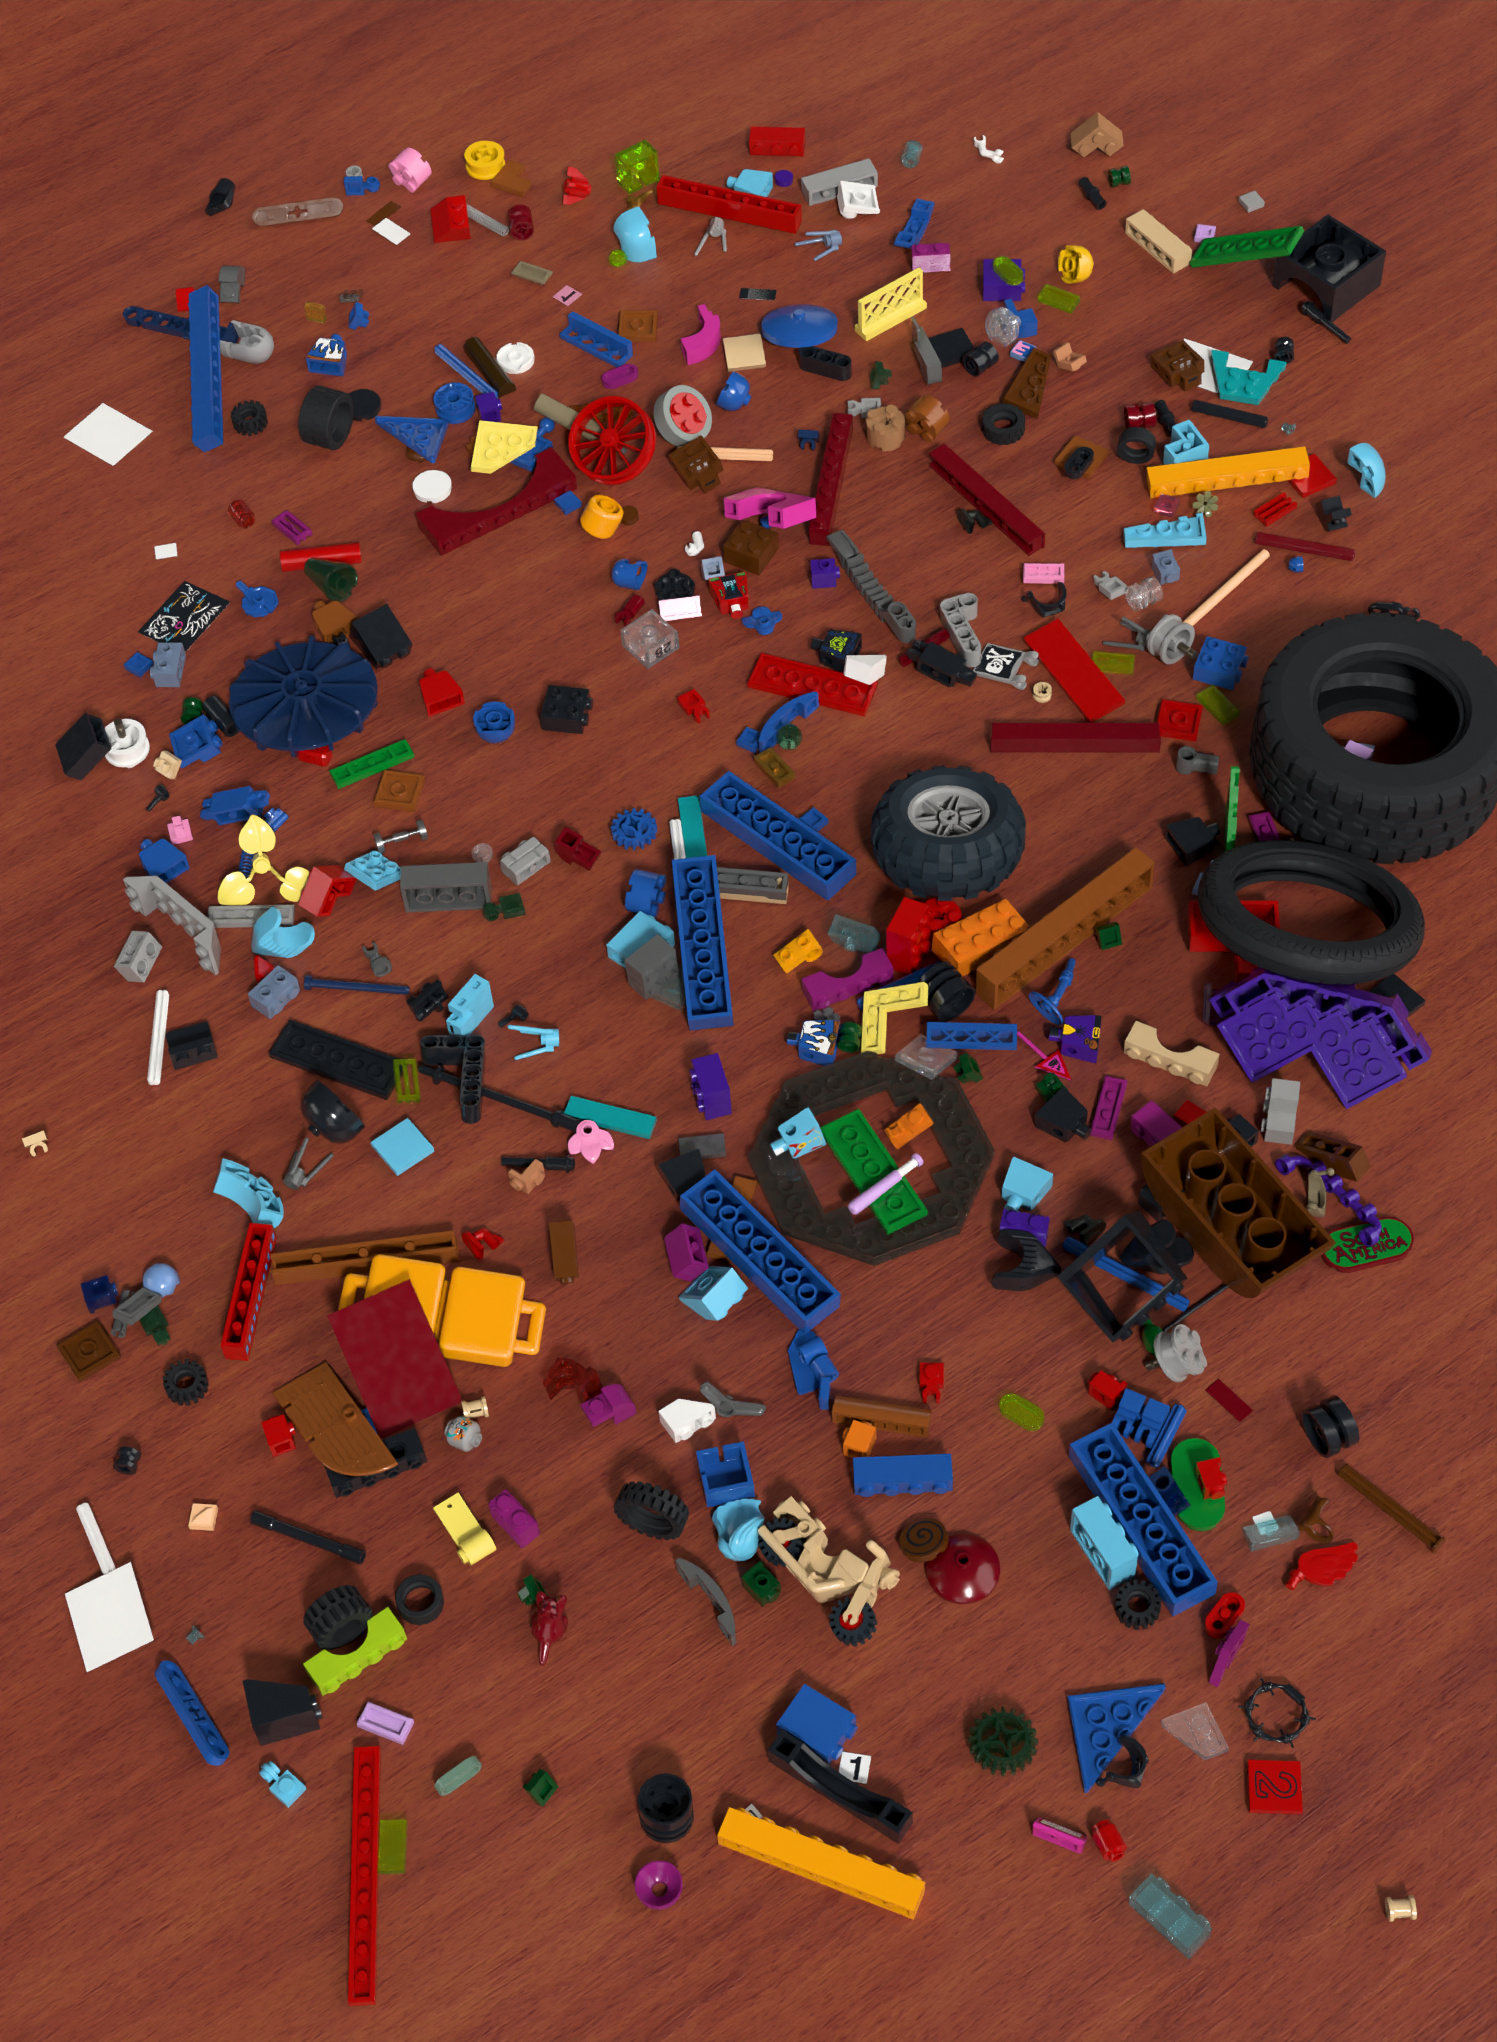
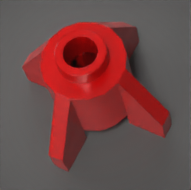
M567 167L566 176L570 178H566L564 184H562L563 192L567 193V195H563L562 204L571 205L590 195L591 184L576 168Z

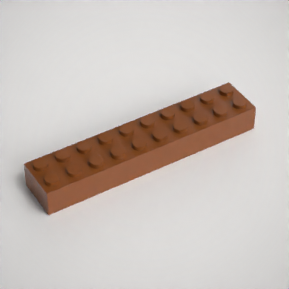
M1137 847L1123 854L1119 861L1115 864H1110L1102 874L1094 876L1085 887L1077 889L1068 900H1063L1051 913H1046L1035 925H1030L1022 935L1013 938L1009 945L996 951L994 956L988 961L982 962L976 971V995L993 1010H996L1096 932V927L1106 925L1150 891L1153 886L1155 862Z

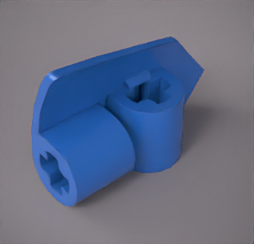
M798 1330L788 1349L797 1392L799 1395H803L819 1389L820 1378L830 1377V1383L839 1376V1372L829 1358L828 1351L821 1338L812 1331L804 1335Z

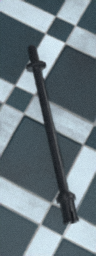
M425 1065L418 1067V1072L432 1077L433 1084L435 1085L443 1081L461 1088V1078L445 1073L444 1066L440 1065L437 1069ZM484 1087V1097L547 1119L555 1128L562 1127L576 1133L577 1126L581 1122V1119L568 1116L561 1110L551 1112Z

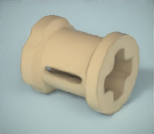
M485 1396L475 1401H461L466 1418L489 1417Z
M1408 1895L1407 1898L1402 1899L1385 1898V1910L1389 1922H1393L1397 1918L1410 1917L1411 1920L1417 1919L1416 1902L1413 1895Z

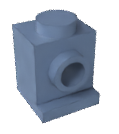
M1172 549L1152 554L1151 568L1159 584L1163 585L1178 581L1180 578V567L1173 556Z
M721 556L701 560L700 569L703 581L725 576Z

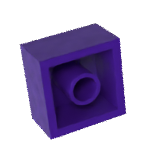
M718 1053L692 1059V1069H689L690 1084L693 1095L696 1094L697 1097L696 1103L699 1113H704L705 1120L732 1114L730 1089Z

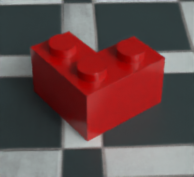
M340 865L314 866L309 873L307 884L301 892V899L298 905L317 917L330 916L337 897L350 896L357 878L345 871Z

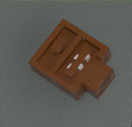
M1184 340L1150 355L1151 367L1171 387L1178 384L1184 391H1188L1202 384L1201 374L1205 372L1204 359Z
M702 435L668 455L672 466L690 490L699 486L705 494L721 484L718 473L724 470L722 463Z

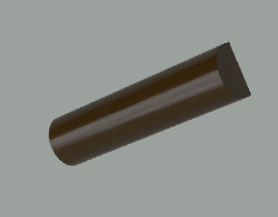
M472 337L468 339L464 345L465 353L489 385L498 392V397L500 398L516 391L515 384L480 338Z

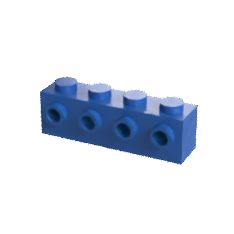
M951 1454L853 1458L855 1495L870 1497L874 1494L895 1496L899 1493L919 1495L923 1492L944 1494L948 1491H953Z

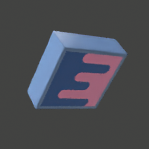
M1019 340L1010 351V357L1026 362L1036 346Z

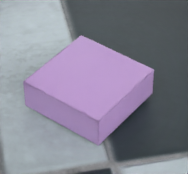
M1197 224L1194 242L1202 243L1205 238L1214 237L1216 226Z

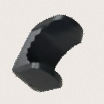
M1161 1219L1151 1225L1180 1268L1192 1261L1194 1256L1192 1245L1188 1240L1176 1237L1175 1227L1170 1221ZM1136 1236L1119 1254L1121 1262L1127 1266L1156 1274H1167L1165 1269Z
M1009 1229L998 1232V1244L1016 1253L1022 1262L1011 1271L995 1273L992 1276V1287L997 1290L1026 1291L1061 1274L1062 1269L1033 1234L1026 1231Z

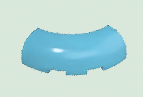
M222 1158L213 1193L225 1196L239 1204L248 1213L253 1223L271 1224L273 1229L276 1228L283 1219L284 1210L280 1197L276 1198L272 1192L273 1187L263 1177L256 1178L250 1174L249 1168Z

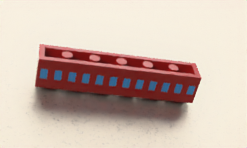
M249 1223L220 1345L225 1359L249 1361L272 1262L271 1254L274 1253L277 1240L271 1224Z

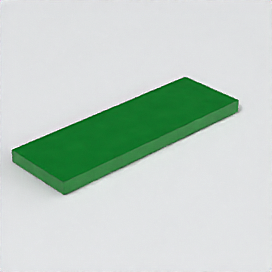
M1293 226L1205 238L1189 263L1192 268L1288 256L1301 238L1304 229L1302 226Z
M860 1109L820 1127L825 1142L860 1194L886 1177L893 1170L899 1169ZM905 1176L869 1205V1208L887 1235L928 1215V1210Z

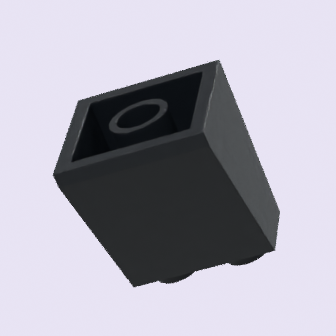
M388 604L352 622L349 637L376 670L380 667L383 669L387 668L393 663V660L397 658L403 659L410 654L413 644Z
M249 1679L243 1680L252 1728L261 1746L321 1729L319 1720L323 1719L321 1707L318 1704L316 1695H311L307 1686Z

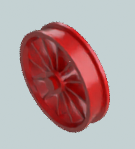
M606 396L588 404L575 418L569 433V452L574 464L591 480L603 485H619L634 479L648 466L656 447V431L650 417L635 402L621 396ZM613 407H624L614 427ZM605 409H608L609 428L607 429L596 415ZM630 410H634L639 414L623 427ZM593 417L603 429L601 434L585 428ZM643 421L645 432L626 435ZM582 432L600 438V440L580 443ZM645 438L642 450L624 443L625 441ZM598 447L582 460L580 455L581 449ZM627 449L640 453L633 464H630L624 455ZM616 452H619L628 465V468L618 473ZM601 455L594 472L590 471L586 466ZM610 455L611 474L602 475L601 472Z

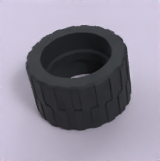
M317 385L307 393L300 409L298 428L302 441L330 450L339 449L347 440L353 423L354 404L351 396L348 393Z

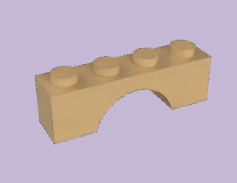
M1138 1021L1134 1023L1124 1045V1054H1127L1129 1057L1147 1062L1153 1067L1167 1070L1173 1075L1187 1078L1195 1084L1208 1086L1218 1067L1219 1053L1199 1045L1188 1052L1178 1053L1170 1051L1159 1042L1156 1028Z

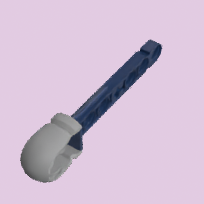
M130 306L123 311V317L128 325L142 326L144 329L190 340V323L187 318L144 310L135 306ZM136 313L135 317L128 318L130 314ZM147 317H152L151 321L144 322ZM234 320L229 323L228 327L220 326V351L224 357L259 364L267 361L274 350V341L271 334L265 328L247 323L242 324V322ZM163 321H168L166 325L160 326Z

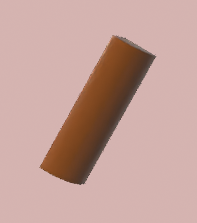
M836 1395L832 1409V1423L851 1426L853 1420L859 1422L866 1421L879 1431L928 1438L932 1410L840 1395Z

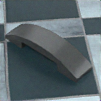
M676 1559V1570L688 1587L692 1589L699 1584L721 1615L717 1617L718 1628L729 1643L734 1646L736 1644L734 1617L724 1593L716 1582L702 1569L687 1560Z

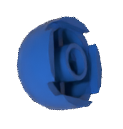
M733 371L726 382L725 388L722 389L716 405L727 411H736L743 405L747 406L752 397L749 395L750 384L748 380L741 374Z
M502 702L485 703L482 705V709L476 710L474 713L475 731L482 740L488 743H502L514 732V712Z

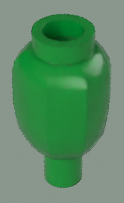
M1151 1319L1143 1324L1142 1340L1149 1353L1156 1357L1154 1349L1155 1336L1163 1332V1330L1159 1326L1152 1324Z

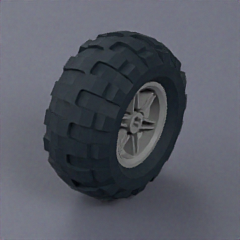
M945 765L932 766L931 770L922 771L918 769L907 773V778L904 780L897 779L889 786V789L879 800L872 815L871 844L873 846V854L881 869L899 888H910L912 895L922 898L927 896L938 897V901H952V898L963 897L967 900L978 897V893L983 890L987 892L993 891L1000 886L1004 879H1008L1020 862L1025 849L1026 821L1022 808L1018 805L1011 790L1005 783L995 781V776L984 771L976 773L971 771V767L958 766L957 768H945Z

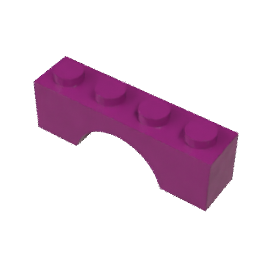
M883 948L862 955L861 967L855 974L849 977L835 978L820 971L802 978V992L813 1011L823 1009L830 1004L844 1001L853 995L864 993L871 988L888 984L894 980L893 966Z

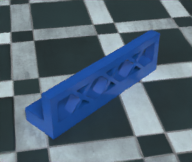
M573 311L568 315L569 326L560 333L562 340L616 368L624 365L633 356L632 341ZM572 331H574L575 333L579 334V336L571 337L569 336V334ZM591 340L593 343L584 344L582 341ZM604 347L608 349V351L603 352L597 350V348ZM620 355L622 358L617 361L611 356Z
M927 1022L926 1048L1017 1050V1024Z

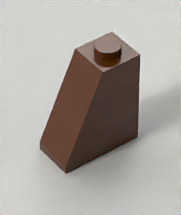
M572 1220L549 1223L554 1279L556 1281L560 1280V1284L574 1283V1279L579 1278L575 1225Z

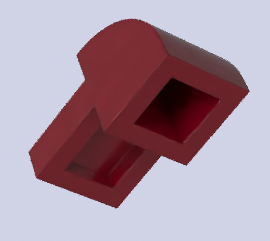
M565 827L554 843L556 853L569 865L574 862L590 871L600 857L601 851L585 843L582 835Z

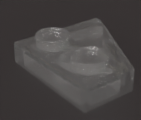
M1207 1702L1161 1719V1725L1164 1729L1204 1761L1228 1752L1229 1747Z

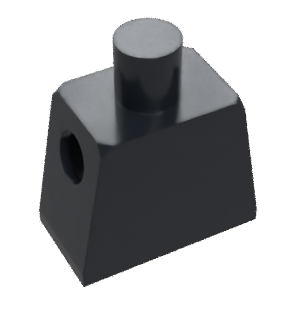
M1194 817L1166 825L1165 839L1184 866L1187 867L1213 850L1214 837L1220 834V828L1217 823L1206 826L1200 817Z
M1064 1087L1035 1114V1127L1063 1142H1068L1075 1134L1086 1140L1092 1132V1128L1086 1125L1087 1109Z
M699 1149L658 1164L657 1168L659 1175L676 1200H680V1195L706 1176Z

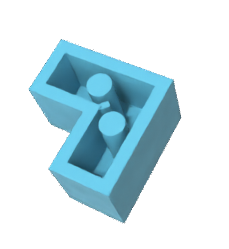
M1190 420L1172 426L1171 443L1165 445L1163 463L1165 465L1208 459L1209 444Z

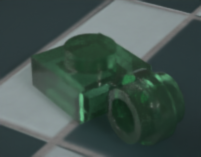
M520 893L499 897L500 905L489 903L483 907L482 911L483 917L488 921L497 920L500 913L503 914L504 920L525 915V908Z
M158 1305L139 1319L147 1337L152 1335L158 1346L168 1344L167 1342L171 1338L165 1327L169 1325Z

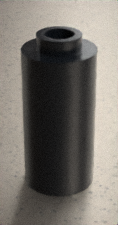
M218 696L207 698L202 706L207 716L216 723L217 727L226 737H233L238 734L239 731L234 724L230 709Z

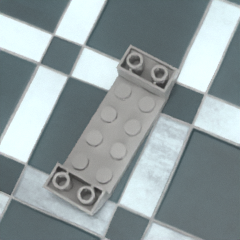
M158 876L126 877L123 879L126 887L125 893L130 898L129 904L135 912H141L145 917L156 908L163 914L167 913L170 915L172 921L176 925H182L189 936H195L193 938L196 945L195 951L200 957L199 964L205 971L210 970L214 975H217L220 967L221 946L213 922Z

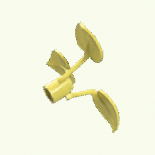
M252 814L239 833V845L249 854L258 852L252 858L253 868L250 875L246 879L244 874L239 871L228 874L220 884L218 902L221 905L227 906L249 904L255 895L254 886L249 882L252 880L255 872L263 874L268 870L283 882L280 886L281 895L289 901L299 902L301 892L307 884L310 872L303 867H293L286 872L285 878H283L270 865L268 856L262 853V851L268 852L274 848L275 834L271 827L256 815Z

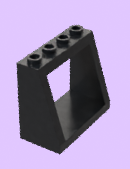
M1140 1211L1126 1214L1120 1218L1058 1276L1059 1280L1113 1343L1118 1340L1122 1342L1127 1340L1133 1334L1132 1329L1137 1324L1140 1327L1151 1318L1148 1314L1154 1309L1158 1311L1167 1304L1165 1299L1170 1294L1173 1296L1178 1294L1184 1288L1183 1283L1188 1279ZM1132 1231L1171 1276L1172 1280L1121 1325L1086 1272Z

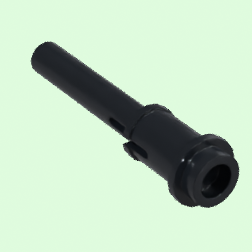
M1306 301L1303 304L1301 310L1304 315H1308L1317 324L1321 323L1346 344L1351 341V337L1327 319L1326 314L1319 310L1314 302Z
M570 1155L566 1157L546 1156V1159L502 1157L501 1159L502 1166L529 1167L537 1159L543 1163L546 1171L559 1170L569 1173L575 1169V1158L570 1157Z

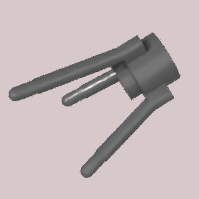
M1122 617L1123 621H1120V624L1138 633L1136 642L1139 644L1103 642V645L1138 649L1144 652L1148 643L1146 638L1151 631L1126 617Z
M308 1137L304 1139L299 1152H294L288 1171L282 1181L293 1190H298L300 1186L306 1188L308 1182L334 1156L333 1153H330L305 1177V1171L299 1168L298 1165L309 1141Z

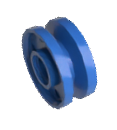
M455 382L445 384L434 394L433 400L437 417L439 419H448L449 424L463 423L475 413L474 395L468 385Z

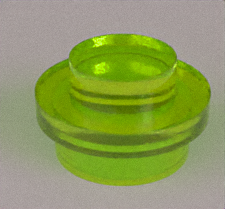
M614 250L609 256V263L615 267L625 265L628 260L627 255L622 250Z

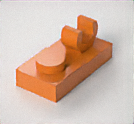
M920 1103L884 1129V1131L898 1150L933 1125L934 1122Z

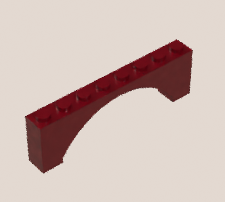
M551 447L535 455L536 468L531 480L517 496L495 508L478 512L445 511L431 505L415 513L417 525L442 556L553 502L555 498L570 490L572 492L577 490L576 475Z

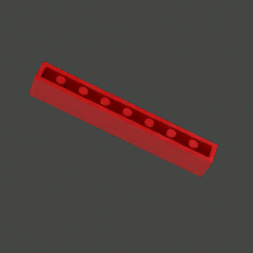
M666 175L661 177L656 187L657 200L660 205L794 234L797 233L802 223L801 204Z

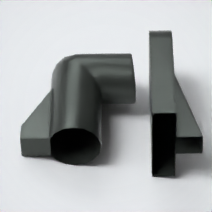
M959 509L957 512L958 520L968 534L973 532L975 521L982 529L992 525L993 522L982 515L979 510L967 512L965 509Z
M1087 1214L1064 1222V1226L1071 1234L1086 1226L1084 1230L1079 1232L1080 1241L1085 1245L1100 1236L1106 1229V1223L1103 1220L1095 1221Z

